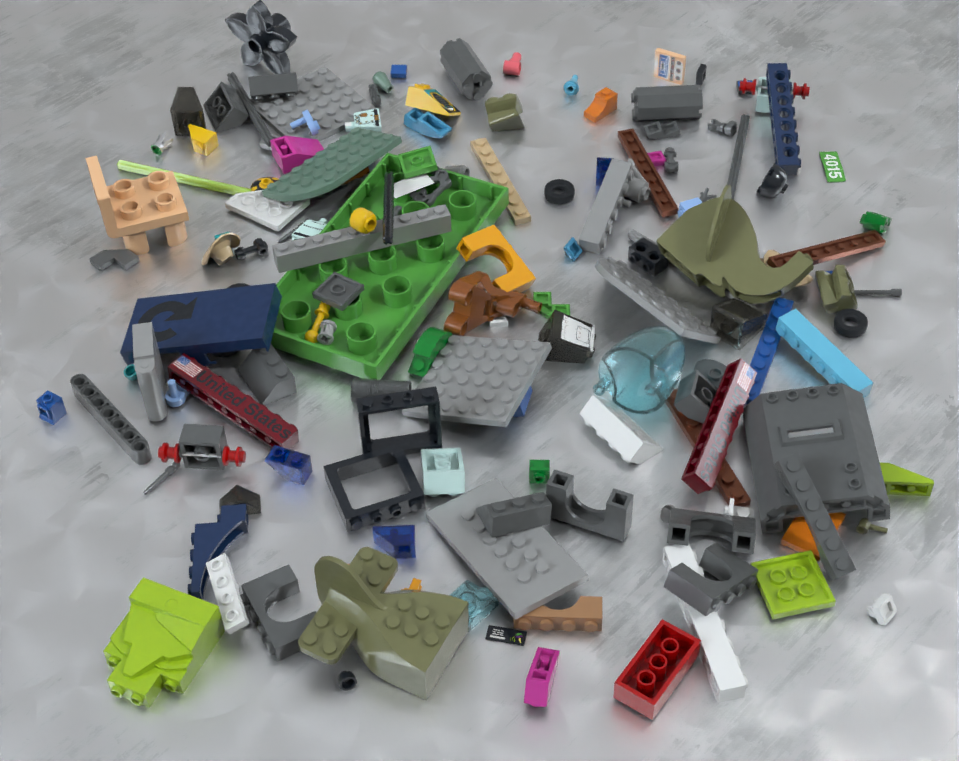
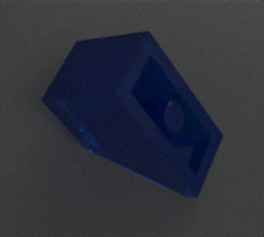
M415 525L373 526L374 543L395 559L416 558Z

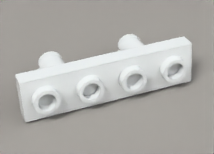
M223 553L207 562L206 566L225 630L231 634L244 628V626H248L250 624V617L246 615L239 593L240 585L235 580L229 558Z

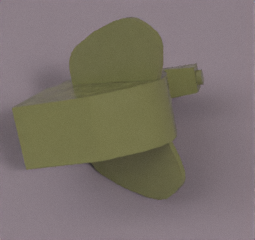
M731 185L724 187L720 197L710 199L686 210L656 240L661 254L698 287L706 286L714 294L725 298V290L728 289L731 295L738 301L746 304L768 303L783 296L814 269L811 256L800 251L781 267L772 268L760 260L756 233L746 211L739 203L731 199Z

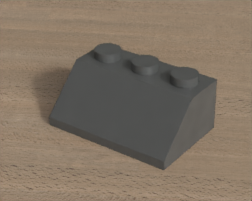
M296 72L248 77L250 96L254 100H264V97L277 99L282 95L295 97V94H299Z
M220 82L203 104L215 131L218 133L240 127L249 116L237 90L223 82Z
M270 344L269 352L265 348L252 349L238 368L239 374L260 404L266 406L297 393L293 374L272 344Z
M544 492L486 504L476 508L478 516L491 537L549 525L551 521L552 504Z

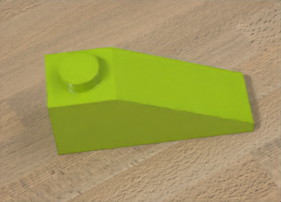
M879 462L887 495L931 496L934 480L891 463Z

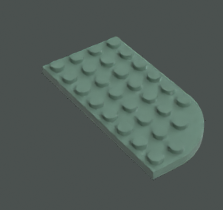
M360 127L353 128L351 132L341 136L339 140L329 144L327 148L317 152L312 158L306 159L303 164L294 167L291 172L282 175L276 182L269 184L267 188L262 190V194L266 198L283 202L305 200L322 195L337 188L402 143V139L400 136L361 129Z

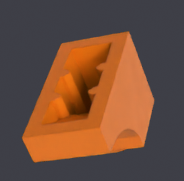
M607 87L597 92L591 105L584 111V117L596 123L617 110L618 93Z

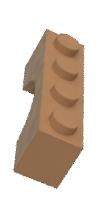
M580 596L579 600L572 607L563 610H554L542 605L520 618L514 619V629L602 631V597Z

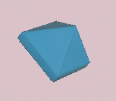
M574 237L563 247L565 253L572 261H575L583 252Z

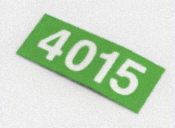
M837 151L819 152L827 182L846 181Z

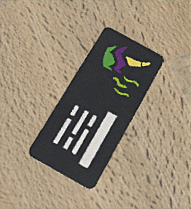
M489 625L485 639L524 646L527 631Z

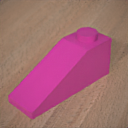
M537 648L526 678L524 703L534 707H547L559 659V650Z

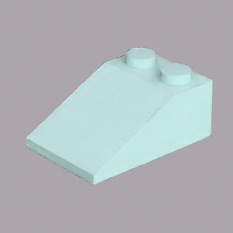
M461 448L421 449L424 495L436 497L440 494L457 496L465 493V470Z

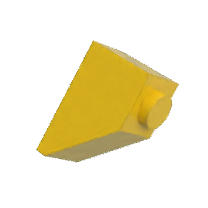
M192 124L188 125L194 152L208 156L219 146L216 132Z

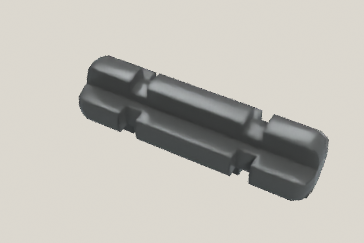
M375 83L369 84L372 103L375 107L380 106L381 98L377 85Z

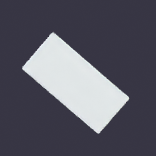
M427 174L394 183V197L398 198L433 184L434 181Z

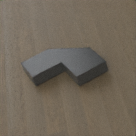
M129 249L103 250L89 259L90 263L100 271L113 263H117L127 270L140 262L139 257Z

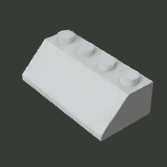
M592 395L579 413L584 418V423L591 428L594 427L597 430L596 434L600 438L606 439L609 442L608 446L616 452L619 451L622 454L621 458L629 464L631 462L641 464L664 449L613 401Z

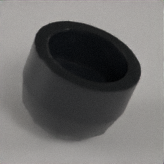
M342 671L338 675V684L341 690L348 691L356 686L357 680L351 671Z

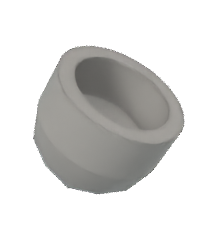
M665 505L662 508L660 514L662 521L669 523L671 508H675L673 505Z

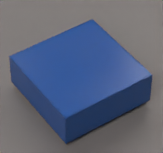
M392 65L391 78H406L407 65Z

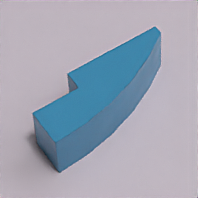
M413 108L404 116V125L425 136L443 138L452 131L450 126L428 111L424 114L417 108Z

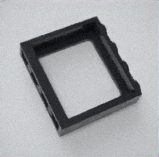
M436 386L356 398L363 454L398 443L401 444L405 455L421 453V449L442 448L440 401ZM428 406V431L375 440L371 439L368 414Z
M400 443L323 466L325 480L347 532L359 530L363 527L378 524L382 521L425 508L424 493ZM391 465H399L410 489L409 493L359 509L351 507L342 486V480Z

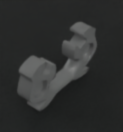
M437 166L438 170L431 172L432 176L430 178L434 181V184L440 183L439 186L428 195L425 188H421L419 192H410L411 199L424 202L431 207L436 198L452 185L448 172Z

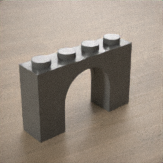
M554 469L546 484V496L552 504L551 518L624 542L631 528L634 495L613 488L606 502V509H593L581 503L575 496L573 490L574 475Z
M671 508L667 543L688 546L689 538L692 536L711 535L731 542L732 552L753 554L756 538L755 518Z
M716 542L705 549L699 566L720 581L707 579L684 563H680L670 569L663 587L704 616H707L713 611L717 612L724 604H729L733 598L740 597L747 589L751 590L757 582L755 577L758 569Z
M288 564L242 584L243 594L240 595L245 607L249 606L250 610L248 612L253 623L257 621L259 625L257 630L261 638H266V647L270 655L274 654L276 659L280 661L300 652L298 640L315 616L316 611L290 622L275 621L268 616V612L274 604L300 592L298 579L290 565Z

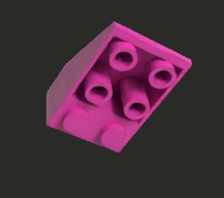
M282 136L270 140L272 156L283 174L291 172L294 167L300 166L306 159L312 158L317 152L324 150L318 139Z

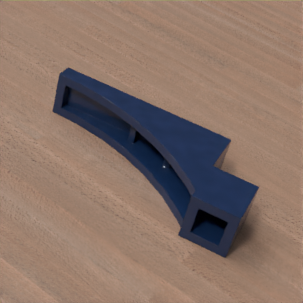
M246 504L221 506V514L217 515V522L195 524V532L191 533V543L194 545V549H190V560L193 562V565L189 566V578L192 581L191 584H188V595L204 600V592L210 577L206 563L222 555L241 535L248 533L249 516Z

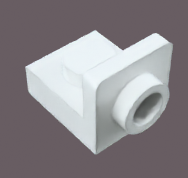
M730 498L729 505H725L724 514L753 518L754 508L734 506V498Z

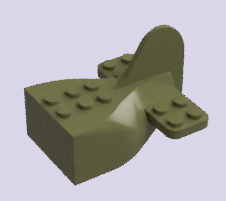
M371 547L361 548L349 565L333 556L321 557L315 564L314 573L317 593L322 605L298 640L300 651L326 664L333 665L341 659L351 644L364 664L376 676L427 701L469 631L468 602L457 597L410 589L385 592L398 571V562L394 557Z

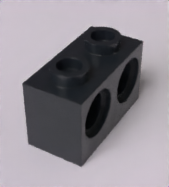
M642 237L629 246L628 260L653 277L669 266V260L661 254L659 247L646 238Z

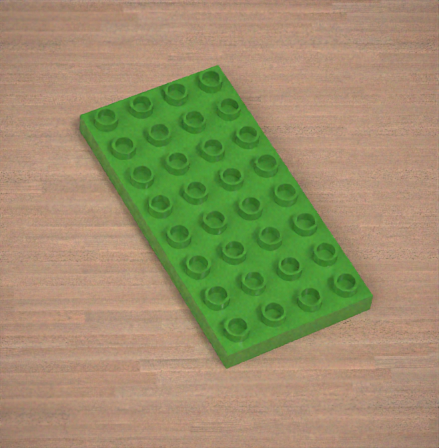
M387 153L319 234L350 227V216L355 209L360 207L373 212L376 215V221L383 219L385 172L390 173L392 171L394 173V183L405 179L398 155ZM446 170L452 185L436 198L431 207L446 205L451 215V232L287 271L276 284L282 298L271 340L272 346L300 358L320 363L362 379L380 380L466 263L465 259L456 249L461 239L489 227L497 221L509 204V188ZM431 172L426 173L429 177L432 176ZM433 183L423 188L426 189L428 195L431 194L439 186L440 183ZM410 193L398 198L394 197V207L396 205L401 206L402 214L431 208L424 202L411 199ZM332 273H339L364 284V290L343 311L331 306L328 312L329 317L323 319L331 320L337 325V329L333 333L334 341L332 344L324 345L320 342L312 343L305 340V333L312 329L317 317L314 312L321 303V301L313 298L312 293Z

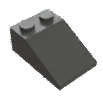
M695 370L680 380L674 406L687 418L704 424L718 388L698 370Z

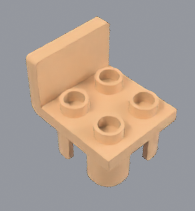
M97 155L85 158L103 223L110 238L123 237L126 249H129L136 255L149 252L145 233L147 230L164 226L167 242L170 247L180 245L186 241L185 221L189 220V216L173 171H154L148 177L135 180L121 179L113 185L106 186Z

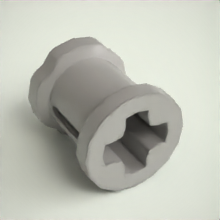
M323 320L320 324L321 331L317 335V340L324 345H330L334 341L333 333L336 331L337 325L331 320Z

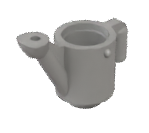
M630 158L628 162L632 163L634 177L632 181L629 180L628 192L623 197L641 203L643 200H647L651 189L649 188V183L635 167L634 161ZM623 199L622 205L629 208L632 202Z

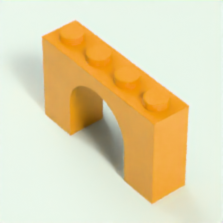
M494 224L463 237L456 248L466 262L482 255H491L498 258L505 265L507 274L494 279L492 284L494 287L506 292L517 291L521 293L530 289L536 280L533 273Z

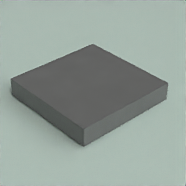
M334 272L312 295L313 298L343 311L364 290V284Z

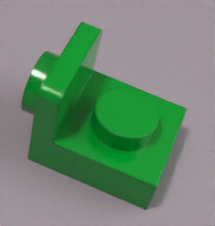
M530 460L529 483L547 484L550 478V460Z

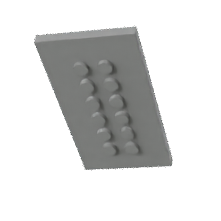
M495 478L426 512V517L516 620L589 580L588 574L542 526L491 537L478 516L476 508L514 498Z

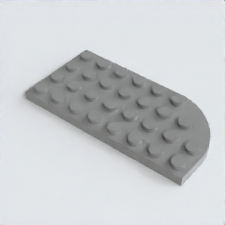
M608 257V259L599 258L595 268L608 282L678 335L714 344L720 342L721 337L716 334L717 331L714 328L703 325L704 321L696 316H691V312L685 307L681 306L680 308L676 300L664 296L665 292L657 287H652V282L649 280L641 279L639 277L640 274L633 269L629 270L625 262L621 260L616 261L611 257Z

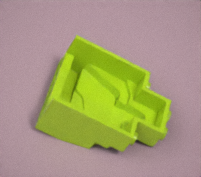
M143 577L129 596L131 603L130 611L110 637L111 641L103 652L107 664L114 668L107 679L110 692L115 697L129 699L137 706L143 705L150 708L163 687L171 692L177 691L184 694L224 634L225 629L219 606Z

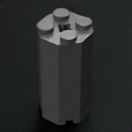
M461 38L456 39L457 41H447L440 50V62L462 95L470 100H480L493 85L491 75L467 42Z
M701 85L636 87L633 93H631V103H634L632 119H636V122L700 119L702 113H699V110L703 109L702 90H699Z

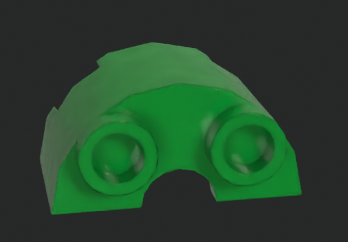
M867 211L866 214L862 215L860 224H863L865 229L876 230L879 234L884 235L886 233L884 228L885 226H890L892 218Z

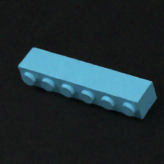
M796 308L778 318L775 329L777 333L802 355L804 360L808 361L829 384L843 383L862 393L863 397L870 394L873 382Z

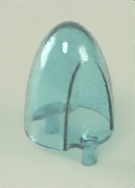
M657 325L640 329L623 338L602 357L598 369L599 381L593 386V389H595L593 392L598 396H602L605 391L610 392L612 401L632 413L649 414L657 411L667 401L682 374L686 356L682 336L678 335L668 326Z

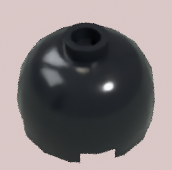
M774 163L756 192L767 198L776 197L779 193L784 194L789 186L786 184L788 179L786 171Z

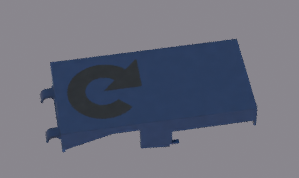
M276 283L138 298L120 354L127 366L134 364L132 325L152 322L160 354L179 352L180 355L186 354L190 358L193 357L202 366L217 363L216 361L209 360L207 354L259 348H265L269 352L282 296Z

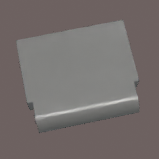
M152 322L132 325L134 367L149 420L161 421L167 415L165 399L166 380Z

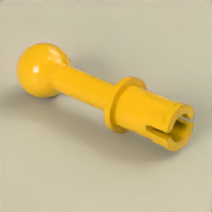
M321 302L318 309L315 310L314 313L317 317L312 329L305 333L306 341L318 342L317 335L319 334L320 324L323 319L329 317L330 305Z

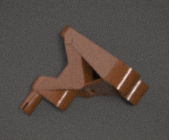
M476 271L458 279L451 286L448 299L454 302L453 312L445 320L444 330L451 332L453 335L464 336L483 323L493 321L494 318L504 315L514 318L523 308L539 314L542 303L527 298L526 294L517 291L506 292L494 287L488 274Z

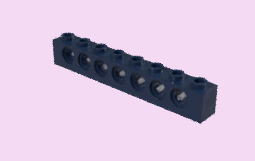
M767 63L766 82L775 163L786 171L787 176L797 175L798 169L801 168V158H798L800 147L796 144L798 142V132H795L797 121L793 119L795 117V107H792L794 96L790 93L792 92V82H789L791 71L788 70L787 63Z

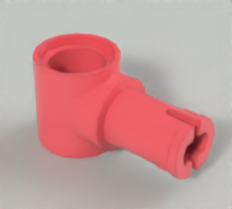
M515 52L509 61H504L503 74L520 75V53Z

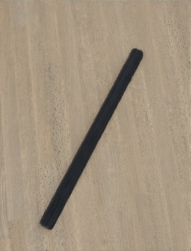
M392 171L390 173L385 172L383 243L385 245L393 243L394 173Z

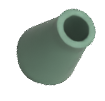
M379 71L374 74L372 78L373 83L386 93L393 91L394 87L384 72Z

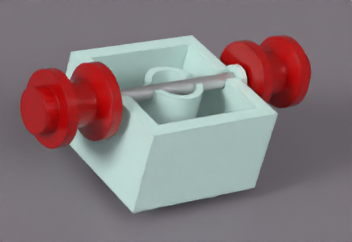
M759 77L757 86V79H754L753 82H747L746 78L740 81L739 91H742V94H745L747 91L755 95V90L757 91L755 111L770 113L766 77ZM794 82L792 92L790 93L793 94L794 98L801 96L805 100V97H809L810 87H807V83H804L803 86H797V83Z

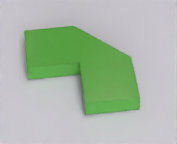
M533 292V300L542 303L539 313L550 321H562L563 315L570 317V304H552L551 292Z

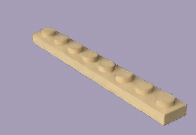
M479 138L470 141V147L490 182L509 188V204L506 210L515 226L531 222L530 213L487 139Z

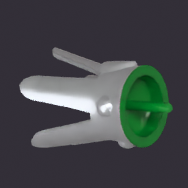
M166 132L161 136L159 134L156 142L151 145V150L156 155H161L165 149L172 146L168 145L173 142V138L165 143L162 142Z

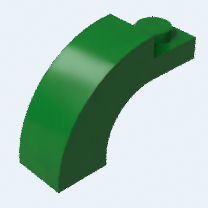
M430 327L424 331L412 352L414 357L408 373L423 378L431 368L439 351L448 343L452 333L435 327Z

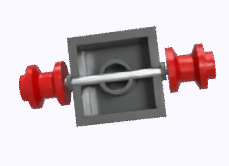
M184 424L179 443H176L175 447H169L168 443H163L158 449V458H161L163 463H167L168 459H174L175 463H180L181 458H183L185 468L224 470L225 466H228L230 462H234L236 467H241L242 463H245L246 452L243 451L242 447L230 450L227 445L224 426Z

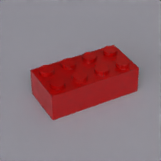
M662 619L614 682L613 698L653 720L698 658L701 640Z

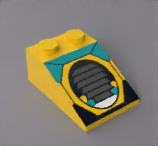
M421 83L408 86L406 106L446 116L461 114L436 89L430 88V85Z

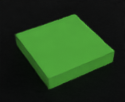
M431 145L398 154L405 179L438 170Z

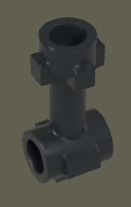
M257 238L253 241V246L244 249L243 247H238L234 250L237 260L245 259L246 255L254 252L264 255L268 252V245L261 238Z

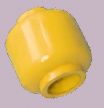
M365 208L355 209L350 216V226L362 234L370 233L377 225L376 215Z

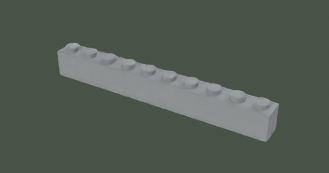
M444 204L394 216L393 243H388L387 245L383 243V219L377 220L375 229L367 234H362L350 226L272 245L274 261L278 272L282 273L451 232V215Z

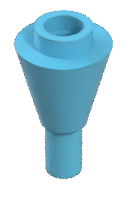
M573 75L572 79L564 84L563 89L566 94L575 95L578 93L577 75Z

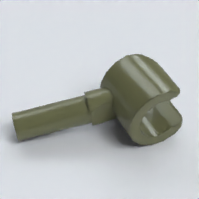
M862 518L857 525L856 531L860 534H866L868 530L887 533L888 528L876 526L868 522V518Z

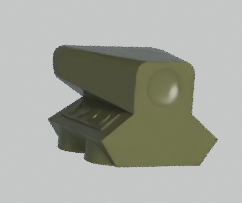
M509 93L503 97H491L485 101L488 122L492 131L525 128L519 116L523 109L517 94Z
M835 265L832 274L823 270L815 272L823 306L828 314L844 309L856 310L858 308L852 278L845 265Z

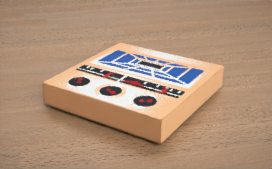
M657 48L655 50L653 77L682 85L685 76L686 56Z

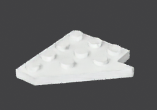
M262 190L237 193L225 202L227 209L277 232L310 205V199L283 202L263 196Z

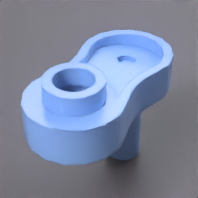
M308 109L302 112L304 117L290 123L292 129L307 123L313 136L318 134V130L321 129L317 120H313Z
M174 379L168 380L169 390L165 394L166 403L171 407L181 406L190 393L176 384Z

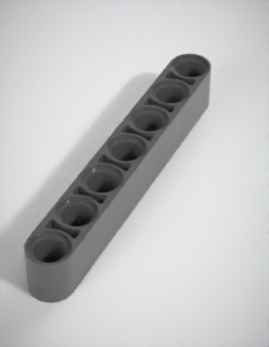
M74 375L70 379V383L77 400L135 463L139 465L147 464L152 459L147 440L86 375Z

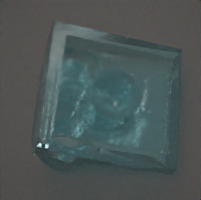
M469 580L464 581L449 595L468 602V632L499 606V601L487 587H479Z

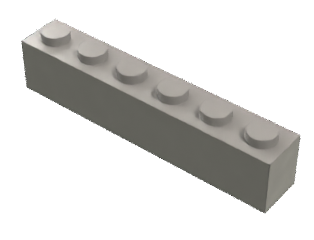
M616 159L611 160L579 238V246L582 250L600 254L602 248L606 247V237L612 232L613 220L616 221L618 216L617 210L619 207H622L623 195L628 192L629 180L632 181L634 177L632 163Z

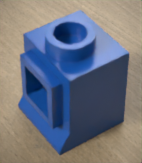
M48 390L36 400L40 413L39 418L52 425H55L67 414L62 397Z

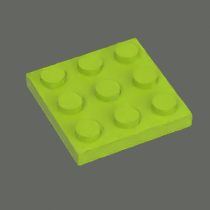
M811 550L750 563L758 569L755 577L757 579L756 583L772 620L835 606L836 600Z

